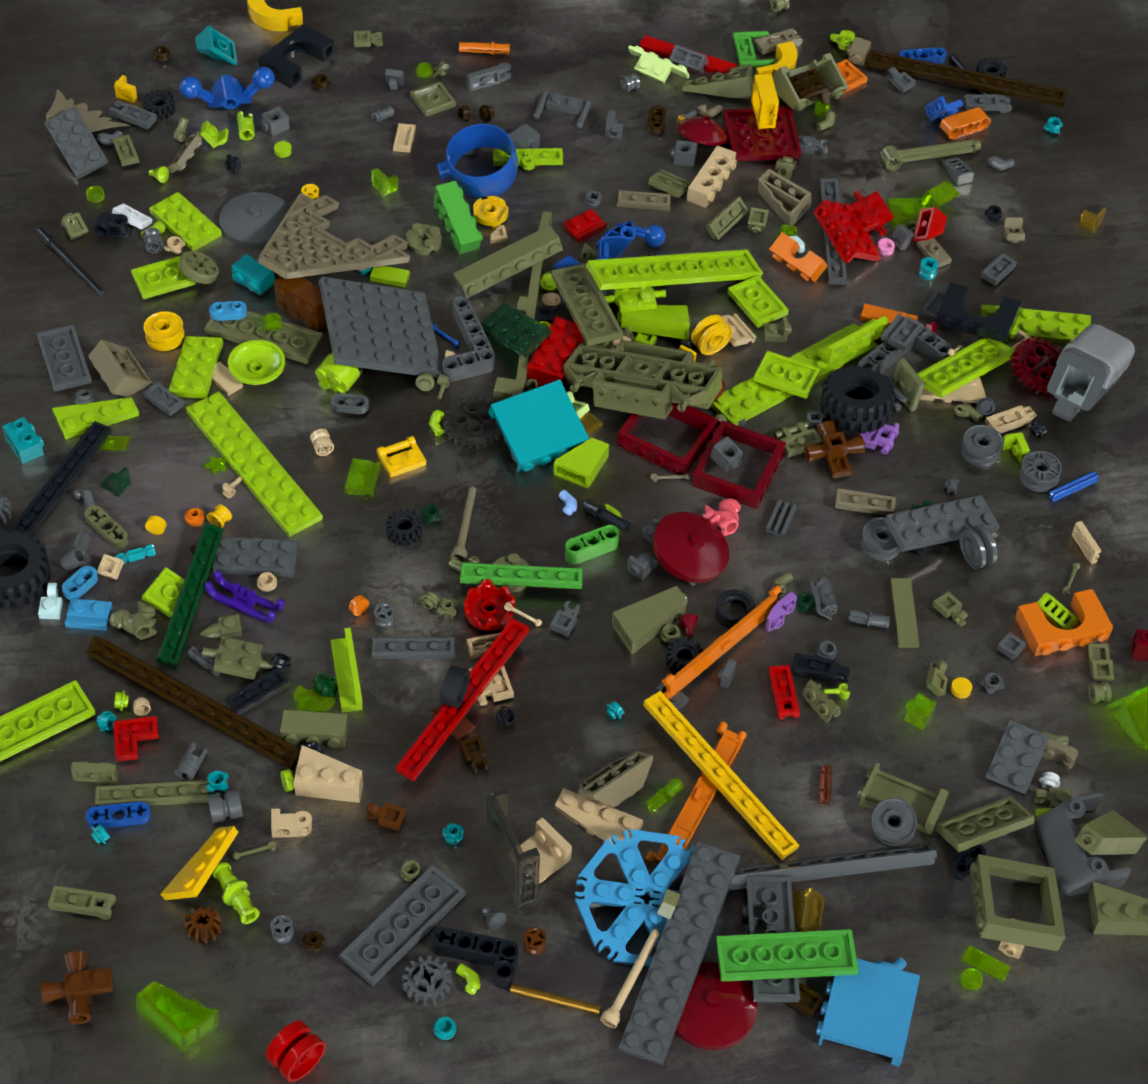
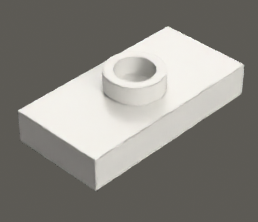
M124 203L112 210V214L127 216V224L134 225L141 230L152 224V218Z

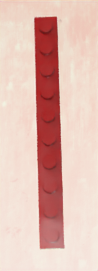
M513 618L508 622L470 671L469 686L460 707L454 708L448 705L442 707L396 766L397 773L413 782L417 779L529 633L528 626Z

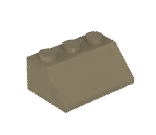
M100 340L88 356L93 363V367L98 370L101 379L106 382L109 391L113 395L128 397L153 385L128 347Z

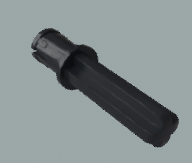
M591 499L584 502L583 510L592 514L595 519H602L624 532L629 531L631 523L608 511L604 505H599Z

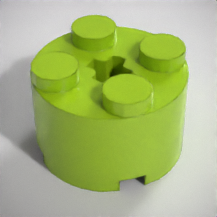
M329 353L315 371L319 379V386L324 390L329 388L335 394L347 393L360 377L357 367L335 364L333 353Z

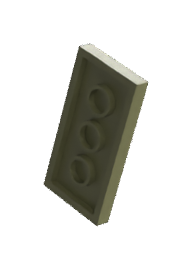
M1012 796L937 823L936 831L960 852L1018 829H1023L1034 824L1035 820L1034 815Z

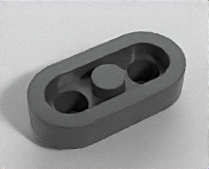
M336 393L330 400L331 408L336 412L363 414L369 409V400L364 395Z

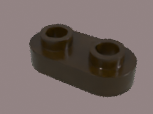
M653 106L650 108L647 127L649 132L660 134L664 131L666 109L664 107Z

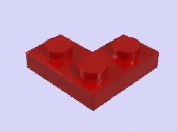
M157 716L113 721L117 762L139 759L137 741L159 738Z

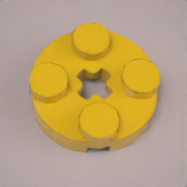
M487 196V199L483 200L480 198L473 205V215L477 223L497 228L508 218L509 208L500 197Z

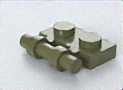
M809 421L805 423L798 422L795 423V426L780 428V431L774 432L775 439L782 438L780 441L787 443L785 453L788 457L804 453L805 444L822 445L823 443L815 428L810 429L811 424Z

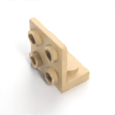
M542 817L536 822L535 834L510 853V858L536 884H540L571 860L572 846Z

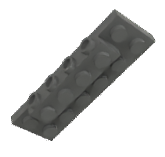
M746 876L747 902L742 905V918H747V924L743 926V935L795 932L791 877ZM799 978L751 980L753 1002H799L800 1000Z

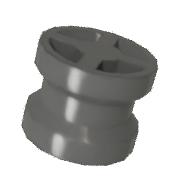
M636 73L621 77V85L625 93L630 92L632 89H640V80Z
M380 603L374 608L375 625L382 629L390 628L395 621L394 608L389 603Z
M279 915L272 919L270 929L273 940L280 944H285L292 940L294 929L291 918L286 915Z

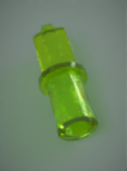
M675 777L664 788L660 787L658 793L646 802L648 810L655 812L666 802L669 803L672 797L684 788L681 780Z

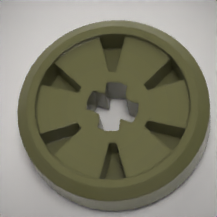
M188 251L183 253L179 260V268L182 273L197 283H213L219 274V268L214 260L203 253Z

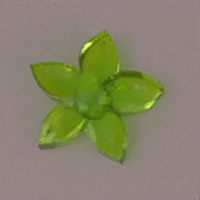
M210 456V462L206 463L204 468H212L213 475L218 470L227 471L225 457L215 458Z

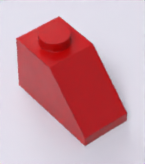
M936 207L921 209L913 241L930 240L942 234L947 217Z

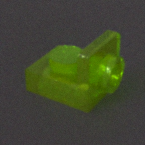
M378 168L372 170V184L382 196L398 190V177L396 175L387 178Z

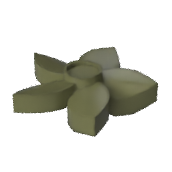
M442 61L438 67L434 68L435 73L432 77L435 78L438 74L440 76L446 75L445 71L448 70L449 65Z

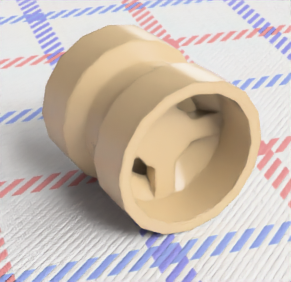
M326 429L315 430L310 435V440L314 445L317 455L326 456L334 450V444L330 440L329 432Z

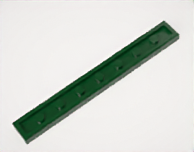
M208 523L204 524L156 662L177 667L224 531L223 528Z

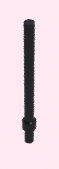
M42 227L38 228L37 233L43 238L44 243L48 247H52L98 296H102L104 290L57 243L56 238L52 234H48Z

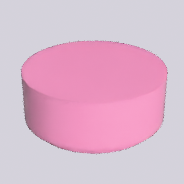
M880 239L877 243L878 252L882 255L893 254L895 243L891 239Z

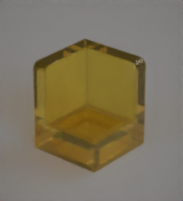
M1103 207L1098 215L1085 209L1078 226L1095 233L1103 222L1107 209Z

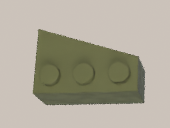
M1096 882L1092 883L1087 895L1093 934L1148 936L1147 898Z

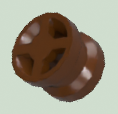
M538 927L527 929L524 934L523 943L526 953L536 956L544 952L546 948V933L544 930Z

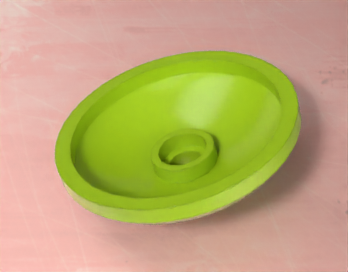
M251 340L238 345L232 350L228 357V368L231 375L238 381L250 385H261L271 382L280 376L285 368V356L283 351L272 342Z

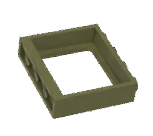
M979 854L975 862L970 866V875L973 878L972 893L975 894L974 910L977 911L976 927L979 928L980 938L1058 951L1065 939V931L1055 868ZM990 875L1039 884L1045 925L997 916L994 912Z

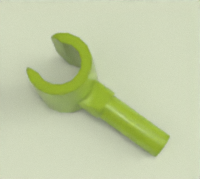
M846 683L840 684L839 688L822 690L823 694H837L843 700L848 699L850 696Z

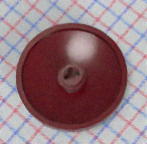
M691 512L671 513L658 523L653 532L652 546L658 561L669 573L681 580L691 583L710 582L720 576L728 564L729 547L724 535L711 521Z
M701 963L675 1033L688 1044L705 1050H722L740 1043L752 1030L757 1016L758 1003L753 1002L752 985L748 980L721 982L719 963Z

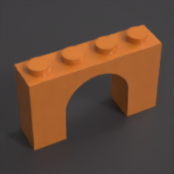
M1093 589L1074 593L1070 606L1079 619L1080 626L1071 630L1059 629L1050 624L1045 618L1038 602L1018 607L1015 619L1034 656L1048 655L1059 650L1066 651L1072 647L1086 646L1089 643L1103 642L1109 639L1113 625Z

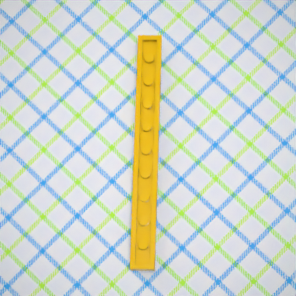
M661 691L644 700L643 706L781 860L798 849L799 844Z

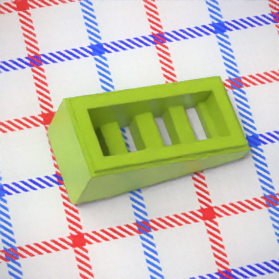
M1047 592L1038 601L1047 621L1059 629L1071 630L1079 621L1075 615ZM1066 619L1069 620L1067 624L1063 623Z

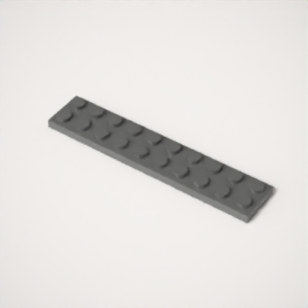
M697 842L678 892L680 894L679 900L671 919H668L618 1047L619 1051L663 1066L739 864L740 855Z

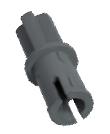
M850 610L848 620L854 623L865 624L867 627L876 626L888 629L890 616L873 614L872 611L867 613Z

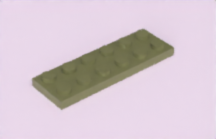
M587 263L551 270V276L587 346L623 338V331L604 295L588 271Z
M247 311V315L239 320L216 321L211 318L205 327L206 334L239 344L251 340L272 342L283 351L285 358L309 364L323 340V333Z

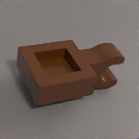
M369 803L366 809L367 818L372 820L378 819V825L399 831L406 815L405 808L385 803L384 808Z

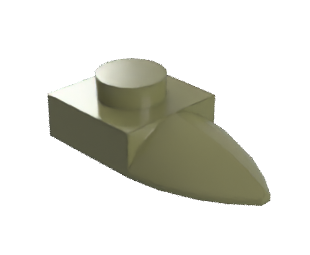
M239 614L218 618L219 622L207 626L200 632L201 636L209 639H221L222 636L228 638L243 636Z

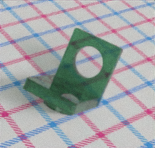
M124 467L119 473H112L100 484L101 487L119 497L131 486L129 469ZM109 482H113V487L108 485Z

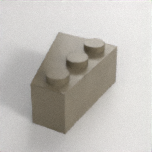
M768 169L758 179L759 195L789 229L811 207V192L771 169Z

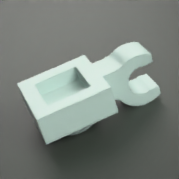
M48 583L47 597H41L39 619H60L63 601L62 597H58L59 589H56L57 583Z

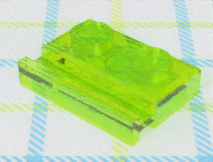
M353 458L345 485V493L363 496L369 494L370 497H373L381 469V462L372 463L369 460Z

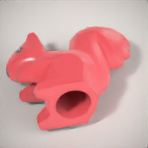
M732 498L721 500L718 511L705 505L702 517L711 521L717 528L720 527L724 537L736 532L739 525L738 512L741 508L737 500Z

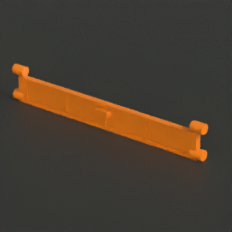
M776 585L769 591L770 596L725 634L720 635L714 640V643L674 676L669 674L662 679L663 685L666 686V692L663 694L667 699H671L768 617L772 608L779 602L777 595L782 591L781 587Z
M720 722L716 732L723 736L714 751L730 767L747 734L744 731L736 734L727 729V723ZM703 772L668 834L680 836V839L676 841V845L682 839H685L686 841L682 846L684 850H686L718 790ZM663 844L658 854L654 851H649L644 860L645 863L648 865H652L654 861L660 863L668 853V847Z

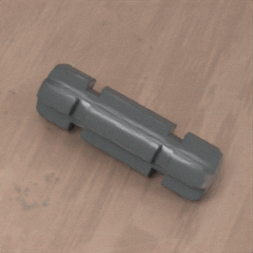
M192 646L188 650V656L191 659L196 660L198 664L208 671L211 670V673L215 676L220 675V672L213 671L215 664L213 658L202 656L203 651L200 652V649L196 646Z

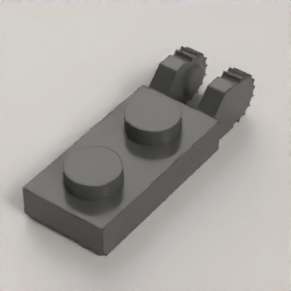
M501 63L498 66L466 74L467 89L471 92L510 80L511 74L506 71L511 70V65L509 63Z
M964 95L963 97L965 111L980 107L983 111L1007 113L1012 109L1010 98L1004 95Z
M120 101L114 103V108L110 107L107 110L110 117L119 118L147 130L157 120L155 113Z

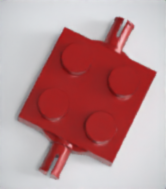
M860 191L854 192L853 195L857 201L851 204L857 218L861 220L865 231L877 230L880 236L886 235L887 231L883 225L894 219V216L878 191L866 197H863Z

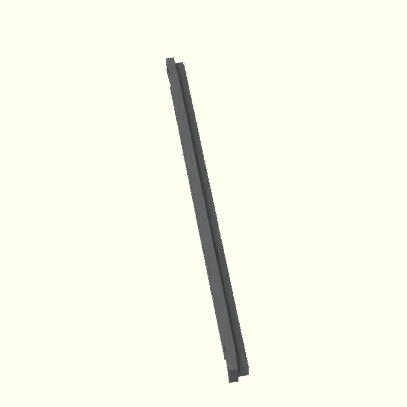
M929 844L912 848L905 847L738 868L729 890L746 888V876L791 877V882L794 883L797 881L802 882L843 875L935 864L937 852ZM685 875L678 876L669 890L679 891ZM645 893L644 897H640L644 901L653 900V898L649 897L648 893ZM592 903L590 905V908L607 905Z

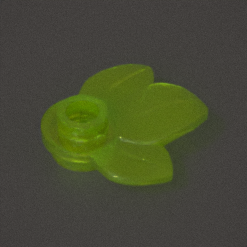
M298 686L294 691L297 711L326 712L335 703V698L321 696L320 691L316 692L314 687L307 691L304 687Z

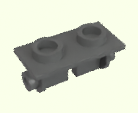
M826 577L821 578L818 583L811 580V594L816 602L815 608L817 613L832 620L831 614L837 612L838 606L834 595L831 594L833 590L830 580Z

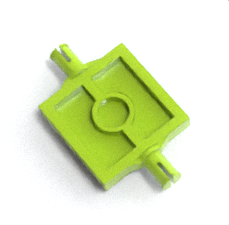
M651 286L613 289L614 295L604 296L607 303L615 302L619 307L620 313L656 309L657 302L655 298L666 297L665 289L655 291Z

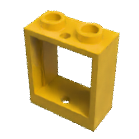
M772 74L755 75L751 102L758 129L775 128L779 100Z

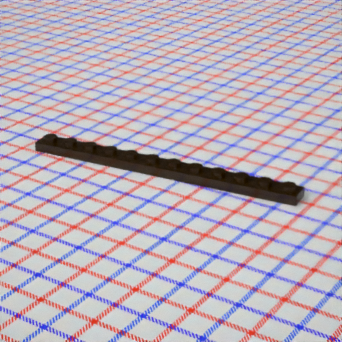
M870 50L866 60V67L885 71L894 67L899 73L905 72L910 76L1064 107L1068 90L873 50Z
M94 635L85 654L290 769L295 768L299 760L301 748L99 635Z

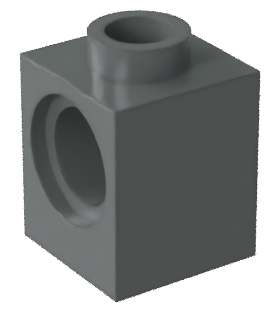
M278 106L262 113L261 126L265 132L267 131L271 136H275L290 129L289 116Z
M677 140L676 146H672L671 157H674L673 164L694 167L697 143Z
M727 436L713 446L710 457L727 472L730 469H736L741 464L743 452Z

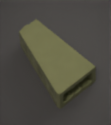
M674 586L613 612L612 625L631 654L637 652L658 635L665 625L673 623L686 612L687 596L684 592L680 591L678 586Z
M1112 810L1086 823L1074 842L1091 855L1137 854L1148 836Z

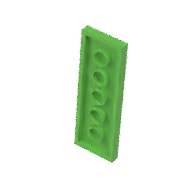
M852 929L716 936L721 982L857 975L859 971Z

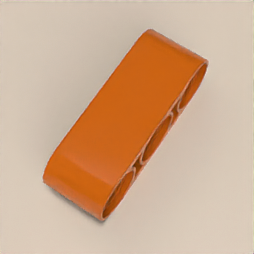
M980 107L944 118L940 123V128L949 139H955L986 129L990 125L991 120Z

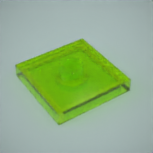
M888 198V208L894 216V219L891 220L892 227L897 228L898 225L908 227L909 222H918L921 209H925L923 198Z

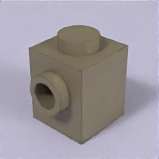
M855 37L853 44L849 45L847 49L848 61L864 66L870 52L871 41Z

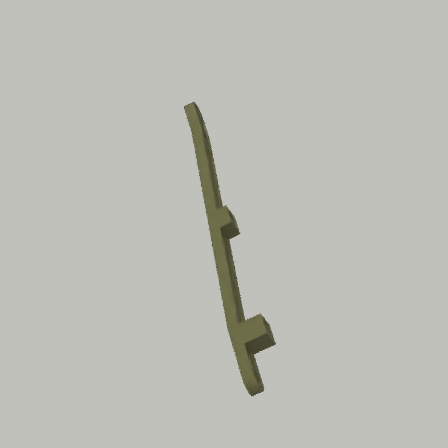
M543 211L538 230L552 225L553 212ZM544 260L532 266L528 297L520 296L516 308V322L524 323L516 380L497 377L493 391V403L519 395L526 390L527 365L530 362L535 314Z

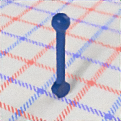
M432 324L434 332L436 331L451 341L454 346L460 345L458 339H453L439 330L436 324Z

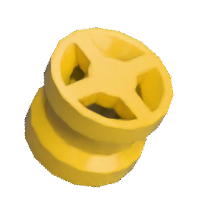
M306 184L302 187L301 192L313 200L319 198V188L315 184Z
M218 504L214 508L215 511L207 514V520L211 525L223 528L224 523L232 519V514L225 506Z

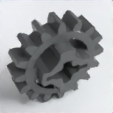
M429 955L427 960H423L420 956L418 963L413 960L410 961L411 968L405 967L406 975H402L403 990L407 991V997L412 998L414 996L416 1004L423 1000L424 1006L427 1005L428 1001L435 1005L436 998L443 1001L444 993L449 994V986H452L451 970H447L446 962L440 965V958L431 961V956Z

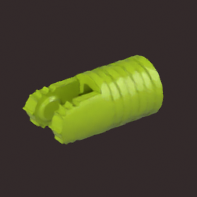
M239 111L237 113L239 137L245 141L251 140L255 136L253 114L249 113L247 117H244L243 112Z

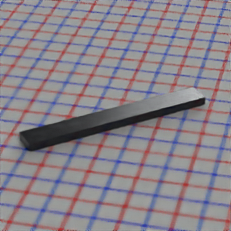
M96 421L91 424L8 532L15 530L20 531L21 534L24 532L28 533L31 536L35 533L111 434V427Z

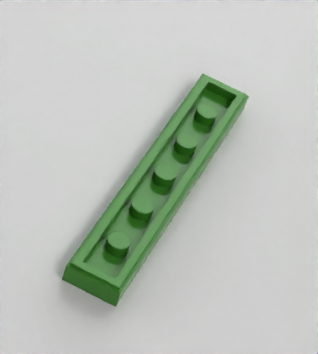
M461 563L460 583L481 584L483 580L489 579L493 585L582 589L583 569Z

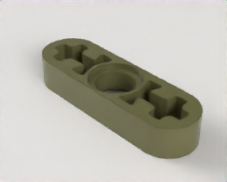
M93 505L85 510L86 522L112 547L122 549L128 545L129 539L126 530L101 507ZM105 524L112 525L108 530L101 529Z

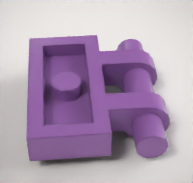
M885 423V426L876 429L874 432L867 431L860 434L864 439L865 447L875 450L877 445L882 447L881 453L887 455L893 448V441L899 434L898 429L900 425L893 423L890 426ZM882 433L887 434V438L882 437Z

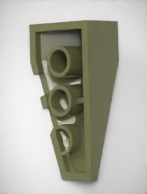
M752 64L730 68V72L724 74L716 72L710 78L702 76L684 81L683 91L748 99L752 96L754 84Z

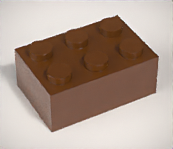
M280 276L274 281L276 307L280 311L287 313L294 320L300 321L307 328L320 332L327 326L321 291L318 286L303 277L285 279Z

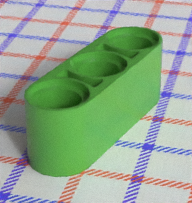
M606 525L567 540L565 560L570 564H579L614 551L618 547V528L614 525Z

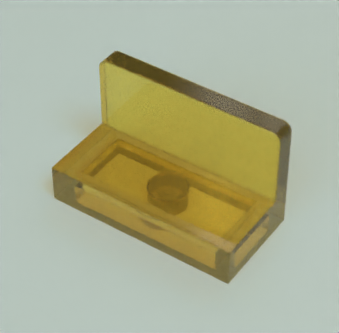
M812 888L792 893L795 932L820 931L825 898Z

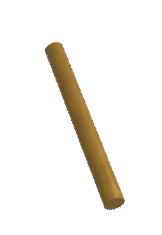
M513 983L511 985V993L600 1014L601 1005Z

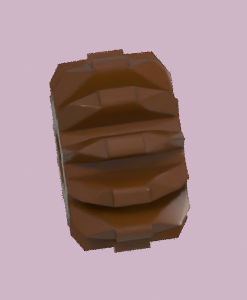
M200 905L197 911L191 908V915L185 916L186 923L183 925L189 940L194 938L196 944L201 940L205 944H207L208 939L215 941L216 934H221V926L223 925L219 912L217 910L213 911L210 905L206 909H203V906Z

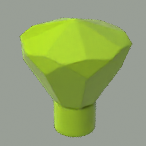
M165 166L159 167L156 170L150 169L149 176L155 177L160 183H165L169 178V170Z

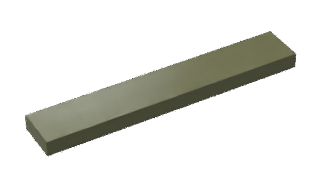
M208 780L95 786V806L145 802L149 806L207 803V795L220 793L224 796L226 791L214 790L209 792L207 790Z

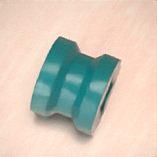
M931 257L923 258L920 264L919 276L924 280L934 279L937 274L938 261Z

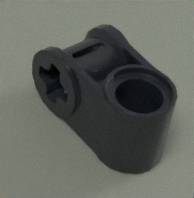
M102 212L98 215L93 228L94 232L102 237L108 236L121 239L131 234V230L127 225L128 218L123 214Z

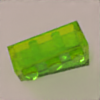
M153 981L136 994V1011L183 1054L218 1027L219 1010L202 1006L195 999L191 1001L182 997L180 992Z

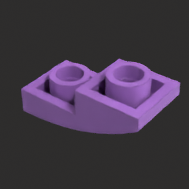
M793 592L784 596L770 611L765 628L767 632L780 628L784 624L785 614L788 615L794 611L797 596Z

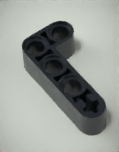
M439 927L433 931L432 950L436 955L493 966V982L495 986L499 989L511 987L514 982L519 959V947L514 941L446 927ZM466 944L468 947L462 948L460 945ZM483 949H490L491 951H489V952H484V951H482V950H483ZM511 953L513 954V956L509 957L505 956L504 954ZM506 973L508 976L502 977L499 974Z

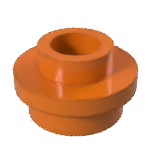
M191 508L185 513V521L192 527L200 526L205 520V513L199 508Z

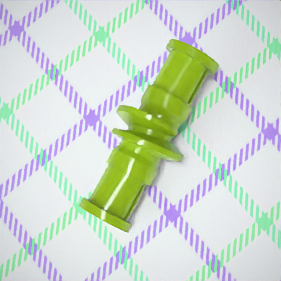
M223 862L218 864L212 875L218 879L224 891L223 902L228 906H233L238 911L242 923L250 924L259 917L260 912L251 903L249 898L250 891L247 890L248 884L243 880L238 881L237 877L231 872L229 863Z

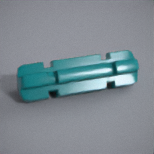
M149 544L145 548L139 547L128 550L125 554L123 552L118 553L116 558L122 559L124 564H127V561L130 563L144 559L145 556L156 555V550L153 544Z

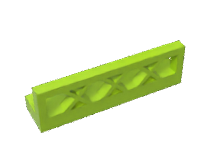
M885 316L878 320L873 318L818 348L817 355L828 365L881 337L886 330L888 318Z
M351 627L344 628L345 638L331 640L342 713L363 710Z

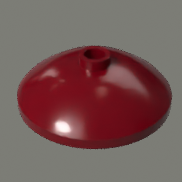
M694 116L683 119L678 123V132L693 142L711 146L722 145L727 142L728 134L726 130L708 116Z

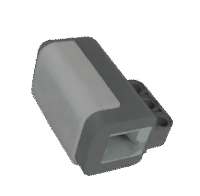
M1097 324L1087 326L1075 336L1061 351L1047 386L1048 392L1058 399L1052 414L1070 422L1082 409L1085 411L1090 410L1119 381L1121 375L1128 368L1135 352L1133 343L1127 338Z

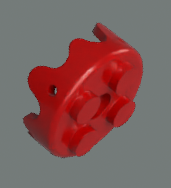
M485 579L478 587L468 590L464 600L465 617L472 626L485 631L501 629L514 616L515 612L507 611L504 605L508 602L515 608V596L511 595L506 586L496 587L491 580ZM490 606L494 608L493 611H486L484 609Z

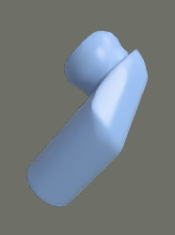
M566 490L561 491L559 498L566 504L563 512L570 516L577 510V501Z

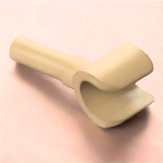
M239 476L230 484H223L224 491L222 494L229 499L234 496L236 492L234 488L243 480L242 477Z

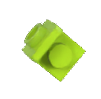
M207 120L202 123L200 135L215 148L227 142L229 130L225 128L218 132L217 128Z
M1010 433L1003 437L1002 450L1012 449L1013 455L1021 463L1024 456L1030 451L1023 433Z

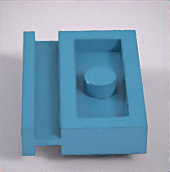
M71 598L65 626L69 628L107 631V624L109 623L113 608L112 602Z

